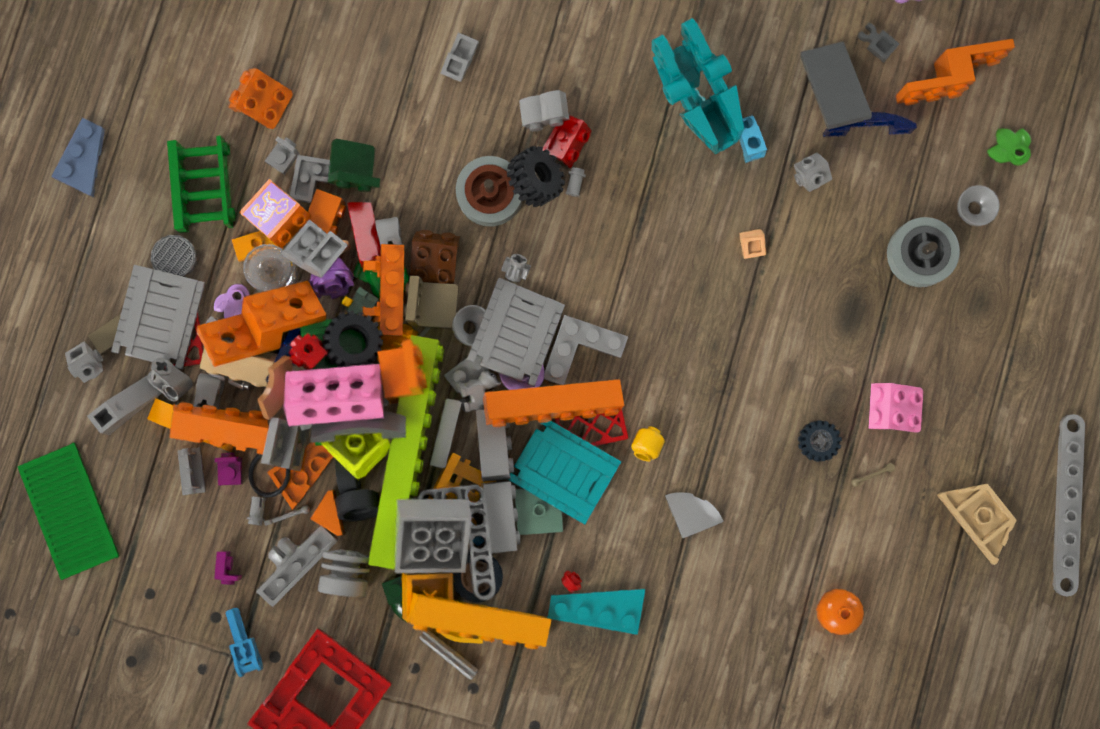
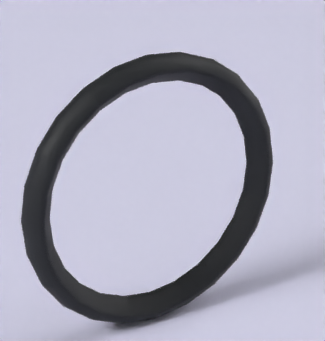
M257 454L249 468L248 477L252 489L263 497L279 495L289 483L291 470L286 469L285 480L278 490L271 493L263 492L258 489L253 478L254 467L263 456V454Z

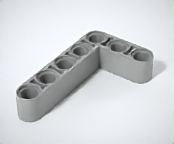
M478 485L423 491L417 499H422L424 495H430L433 499H445L446 493L449 492L454 493L457 499H468V492L470 490H475L479 493L478 502L475 503L469 500L471 515L473 513L480 514L482 522L479 526L470 524L468 556L474 596L482 600L490 599L495 593V580L484 490ZM476 536L484 539L485 543L481 549L473 546V539ZM479 559H483L487 563V569L482 573L478 572L475 567ZM483 582L487 583L490 588L489 593L485 596L480 595L478 592V586Z

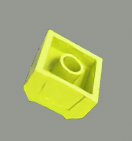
M381 433L335 435V441L321 442L328 452L357 479L365 477L386 456L390 449L389 440L382 439Z

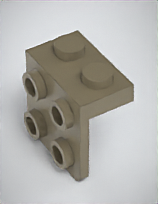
M410 276V283H406L405 295L408 296L407 305L403 307V318H406L407 323L413 327L452 329V322L457 313L458 286L456 284L426 283L419 276Z

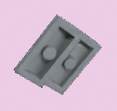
M309 219L281 254L300 268L322 278L348 245L333 232L329 231L327 234Z
M272 417L261 463L301 471L310 428L302 431L300 425L289 426L288 421Z

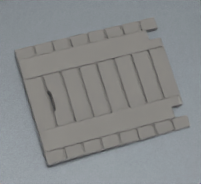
M134 265L111 352L119 354L121 346L127 347L126 356L150 362L157 358H164L170 362L171 358L177 359L175 367L183 369L205 282Z
M498 278L467 360L474 363L476 356L482 358L481 366L520 382L523 376L526 375L530 377L527 384L534 387L565 305L512 282Z

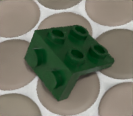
M334 139L331 144L328 183L337 184L336 187L350 189V187L358 188V191L367 193L371 192L372 189L379 188L380 178L372 177L375 147L343 139Z

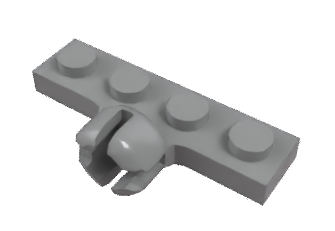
M321 525L300 545L294 544L288 537L280 539L277 546L274 545L268 554V558L276 565L277 569L256 592L273 607L323 557V551H329L338 539Z

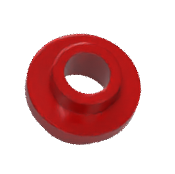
M570 571L564 573L561 581L566 589L571 593L575 590L579 591L582 588L580 584L582 580L579 575L574 571L572 573Z

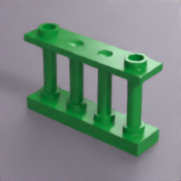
M221 135L216 136L217 145L184 148L176 140L167 141L174 229L179 233L189 232L188 226H191V223L223 220L224 225L228 228H233V221H236L235 209L231 207L227 156L230 155V146ZM218 154L219 167L186 170L183 167V160H186V157ZM220 176L221 189L196 192L185 190V182L188 179ZM222 198L223 211L197 214L187 212V204L190 201Z

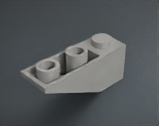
M148 375L105 401L87 416L101 434H112L162 394L158 389L150 385L147 380Z

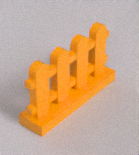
M450 452L446 467L442 469L433 489L460 487L459 485L463 478L480 487L481 483L497 481L483 482L481 471L470 466V460L465 458L464 462L459 461L461 456ZM453 473L457 474L454 483L449 481ZM469 491L468 499L471 502H478L479 493L477 491L474 493ZM446 493V499H457L454 493ZM471 517V522L477 526L476 520Z

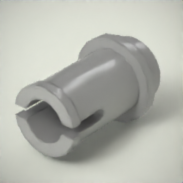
M572 167L571 171L568 172L570 178L566 191L567 195L580 197L582 180L586 177L584 174L585 170Z
M251 497L250 514L246 519H248V524L262 526V521H265L263 514L266 498Z

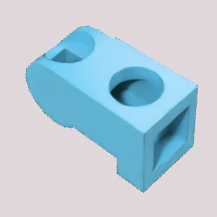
M754 116L743 118L744 130L739 140L743 149L745 163L765 157L767 148Z

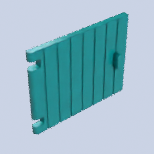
M552 421L541 423L546 426L544 432L535 429L514 465L516 469L520 470L518 476L510 473V479L507 480L585 525L620 466L621 461Z

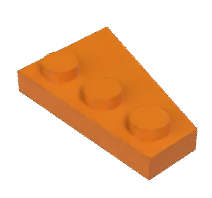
M315 442L308 444L305 448L301 471L291 470L289 483L281 494L292 510L297 507L334 459L323 445L315 446ZM276 466L267 473L279 489L285 480L286 468Z

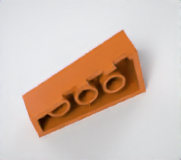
M181 402L179 405L173 404L170 438L202 443L203 439H205L213 446L222 447L223 445L231 444L236 447V450L246 451V448L249 447L257 449V454H263L269 425L268 420L264 418L261 411L250 410L248 413L240 412L237 408L221 410L212 405L194 407L190 403Z

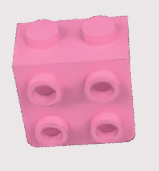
M894 383L871 384L869 429L920 432L923 389Z

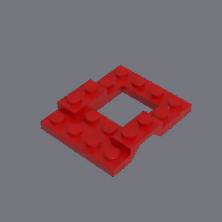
M318 628L247 724L253 729H359L389 689L392 682ZM322 662L359 689L332 726L296 699Z

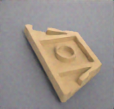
M982 484L937 494L990 563L996 565L999 561L998 556L1002 547L1008 541V534L1013 529L1017 520L988 484Z

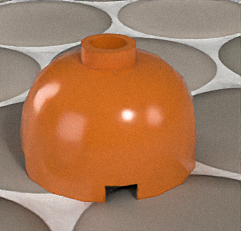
M832 589L821 597L822 599L816 608L817 618L821 626L830 633L848 635L856 631L862 624L864 618L863 605L852 592L844 589Z

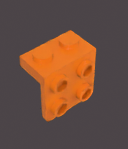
M257 68L245 70L239 79L241 84L238 90H234L229 97L230 104L228 108L235 112H242L265 127L274 129L292 98L293 92Z

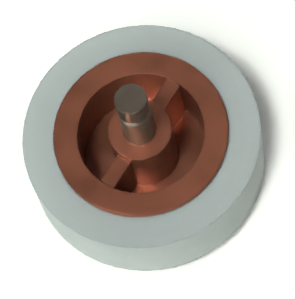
M496 156L480 157L468 163L460 172L456 182V197L462 212L474 223L482 226L502 225L511 220L521 208L523 201L518 199L520 195L518 193L515 195L513 192L514 186L509 185L511 178L507 177V172L510 171L507 167L510 162Z

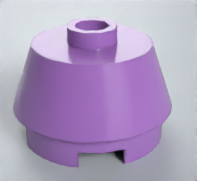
M337 258L322 278L311 274L310 285L317 298L321 299L322 295H330L331 299H335L347 294V288L354 286V275L341 258Z

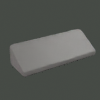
M446 399L430 461L432 466L446 467L462 402L452 399Z

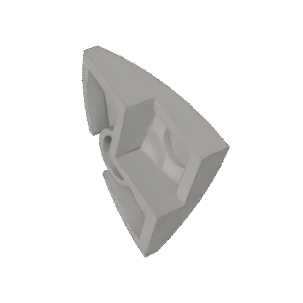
M684 492L665 495L682 538L724 522L717 509L707 500H702L691 493Z

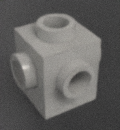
M817 152L794 164L796 171L794 178L797 184L803 186L809 192L833 180L828 162Z
M85 341L65 353L70 373L75 378L79 377L83 383L96 378L103 372L101 363L103 358L96 349L93 351Z

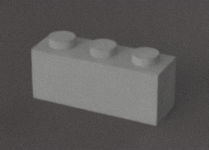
M484 409L476 410L482 480L485 482L510 479V472H514L513 458L508 459V450H512L511 436H506V428H510V423H506L503 427L486 425Z
M508 480L481 483V488L484 490L486 497L491 552L517 551V545L520 544L519 531H515V522H518L517 508H513L512 500L516 499L515 486L511 485V482Z

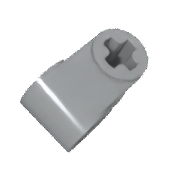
M398 217L375 221L380 246L381 244L402 245Z
M157 358L152 362L147 380L150 385L158 389L169 400L177 401L193 387L190 377L181 372L168 360Z
M200 373L197 379L193 406L202 407L208 404L219 409L225 380L223 381L209 374Z

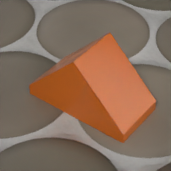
M336 490L327 491L312 515L311 520L337 536L344 535L343 521L337 516Z

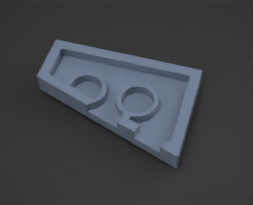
M82 118L51 177L94 198V183L98 175L97 165L99 156H101L105 129Z

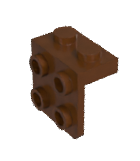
M430 230L416 231L412 240L410 276H419L426 283L454 284L460 236L447 232L436 234Z

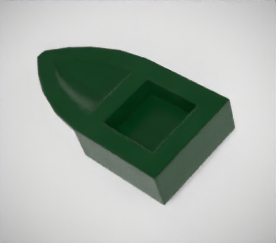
M401 576L382 583V587L388 604L394 613L405 621L402 618Z

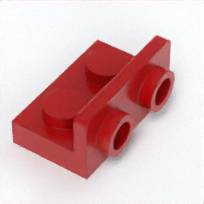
M569 115V120L564 121L563 125L556 126L543 147V151L547 149L550 152V157L554 155L566 167L572 168L574 162L578 160L584 144L589 140L592 130L583 120Z

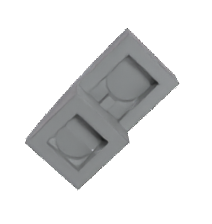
M458 32L451 52H448L441 74L462 82L479 41Z

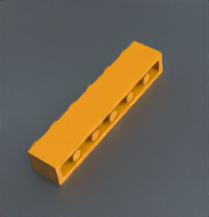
M413 593L407 620L414 625V629L427 631L428 627L436 628L437 633L447 635L450 634V631L459 632L458 636L472 638V635L481 636V640L494 642V639H501L503 644L516 646V642L524 643L526 648L536 650L538 646L546 647L551 619L541 615Z

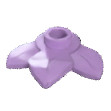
M242 284L232 285L227 293L221 294L216 298L214 311L224 312V318L241 314L243 297L250 296L249 290ZM239 292L241 299H236L234 293Z

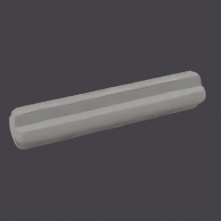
M429 629L423 631L420 635L421 641L468 679H473L477 674L478 669Z

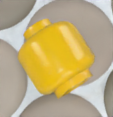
M652 426L641 428L637 431L632 442V450L637 458L650 462L651 459L659 457L665 440L660 434L659 429Z

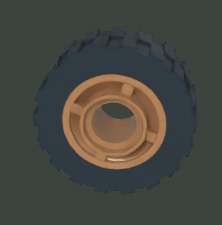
M467 554L465 572H452L455 591L467 601L485 602L487 600L478 599L473 594L469 556ZM492 557L495 593L491 598L499 592L503 580L502 568L494 557ZM477 560L475 564L476 570L484 572L487 569L485 560ZM487 583L479 584L478 592L480 595L485 596L489 593L490 588Z

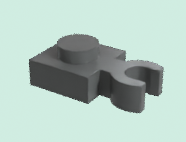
M868 23L865 28L869 30L870 34L866 35L861 31L858 34V38L861 41L869 42L870 45L867 49L884 63L900 44L884 30L878 34L875 26Z

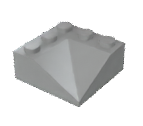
M398 499L395 573L465 572L471 524L469 500Z

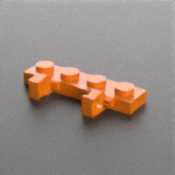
M381 244V256H376L375 261L363 262V272L372 270L377 272V277L380 278V302H377L376 307L373 308L363 306L362 312L365 317L368 315L374 317V322L379 323V330L382 331V336H403L404 245Z

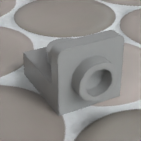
M277 137V144L265 162L285 175L300 153L295 148L297 145L287 137L284 140Z

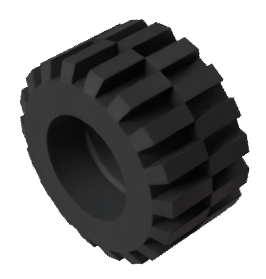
M348 311L347 314H344V312L339 314L337 318L330 322L323 334L322 347L328 352L325 357L330 359L329 363L332 366L334 364L338 367L371 365L376 360L378 352L382 350L383 340H381V336L383 334L377 328L379 326L378 323L371 321V316L365 317L363 312L359 311L357 314H354V311ZM355 330L364 337L365 348L361 353L350 354L343 350L339 343V337L343 331Z

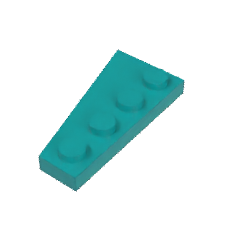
M645 589L551 595L547 618L638 635Z

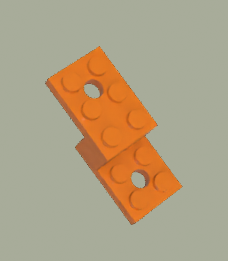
M1013 39L946 49L934 62L937 78L906 83L896 94L897 104L905 103L906 106L918 103L919 100L926 99L927 102H933L944 96H948L949 99L962 96V93L968 90L969 86L976 81L973 68L978 67L979 64H987V66L999 64L1015 48Z
M307 280L243 297L241 314L198 325L197 333L214 367L280 349L283 332L325 321L327 314ZM290 304H299L301 308L296 309L291 307ZM229 337L232 338L234 342L227 343L225 341H222V339Z
M411 339L402 341V348L378 352L386 400L391 404H396L399 402V398L424 394L423 388H427L426 376L419 366L424 364L422 352L418 345H414Z

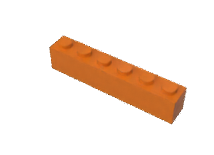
M620 379L485 392L483 397L486 425H493V427H503L506 423L515 422L516 425H524L532 420L545 423L551 421L552 418H560L563 421L571 420L574 416L592 418L596 414L605 413V416L617 415L624 407Z

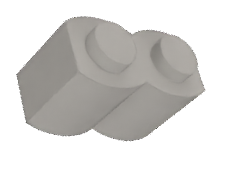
M560 90L519 100L522 125L532 132L543 130V126L549 124L552 127L561 126L564 121L569 120L566 93Z

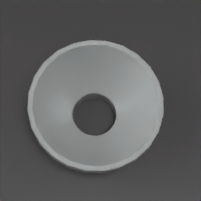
M982 185L967 188L960 195L957 202L959 216L964 222L972 226L989 224L996 218L1000 206L999 199L994 191ZM971 202L979 204V214L970 213L968 207Z
M468 305L456 313L452 322V330L455 337L464 345L472 346L486 311L484 308L477 305ZM471 321L475 325V332L473 334L465 332V322Z

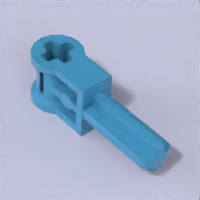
M232 608L227 610L226 617L235 643L229 645L238 676L243 677L245 673L256 669L258 671L263 670L262 659L254 637L248 639L239 609Z

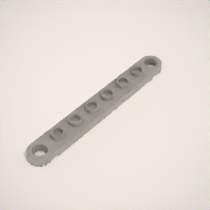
M1075 414L1063 417L1059 425L1053 557L1054 576L1052 584L1056 593L1062 596L1074 595L1079 585L1085 422L1080 416ZM1071 419L1075 420L1076 424H1078L1075 432H1071L1067 428V423ZM1064 578H1068L1071 582L1070 589L1067 591H1063L1060 587V583Z

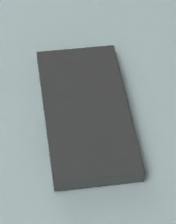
M844 41L801 52L802 63L828 130L871 119L872 113Z

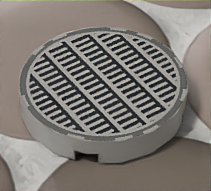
M165 236L155 243L151 251L153 268L158 271L187 277L197 264L196 250L193 244L182 236Z

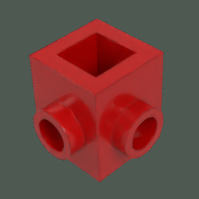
M308 333L303 338L298 335L289 344L292 347L289 351L291 355L290 360L297 367L300 368L302 366L305 370H311L328 353L322 347L323 343L315 335L310 336Z

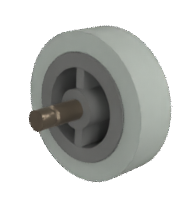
M929 217L916 218L905 223L895 231L887 247V260L894 275L902 282L914 287L932 286L947 278L956 268L960 254L957 237L951 228L942 221Z

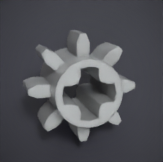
M513 254L511 258L506 257L501 271L506 272L505 277L508 280L520 282L521 279L526 280L531 265L526 264L527 259L524 256Z

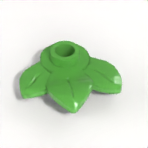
M1004 128L996 131L998 145L987 150L988 155L993 160L999 163L1011 162L1016 166L1024 165L1029 161L1031 151L1028 147L1031 143V138L1027 131L1020 129L1016 134ZM1015 152H1022L1023 155L1018 156Z

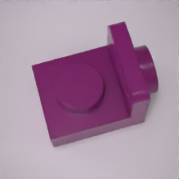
M221 453V458H215V463L218 465V486L243 485L242 457H235V453Z
M217 551L214 579L221 580V584L235 585V581L241 580L242 575L229 574V570L233 568V557L230 556L231 551Z

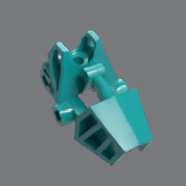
M691 18L681 24V35L684 38L681 46L672 50L664 35H660L651 41L652 51L655 54L652 58L663 83V93L668 102L673 105L681 101L685 111L681 112L680 116L684 123L714 154H717L737 143L744 130L737 85L727 87L722 77L732 72L728 59L724 54L716 56L711 52L697 22ZM700 71H703L714 92V95L710 96L707 100L697 90V87L700 86Z

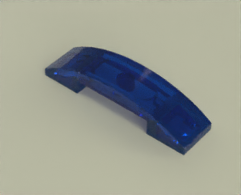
M871 112L872 117L869 120L829 130L826 128L823 132V137L846 136L850 131V127L888 126L889 135L911 134L917 128V124L895 114Z

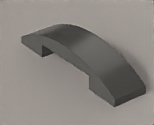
M384 411V418L312 424L311 443L335 441V435L382 433V439L405 438L406 416Z

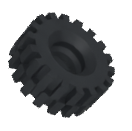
M531 146L510 160L511 163L507 167L510 170L507 172V177L511 178L509 185L514 186V194L518 193L520 195L519 200H526V205L530 206L533 204V207H541L558 197L564 189L562 186L565 185V181L561 179L564 177V173L559 170L561 168L560 163L556 164V157L554 155L550 157V152L547 149L543 151V147L540 146L537 148Z

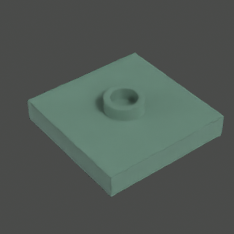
M515 489V503L518 512L517 531H519L520 535L563 532L562 511L524 489Z

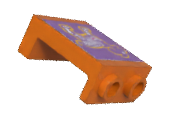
M270 179L239 212L280 249L291 240L311 217L299 203Z

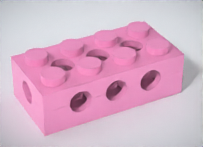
M380 364L286 372L284 409L288 425L384 418L383 383Z

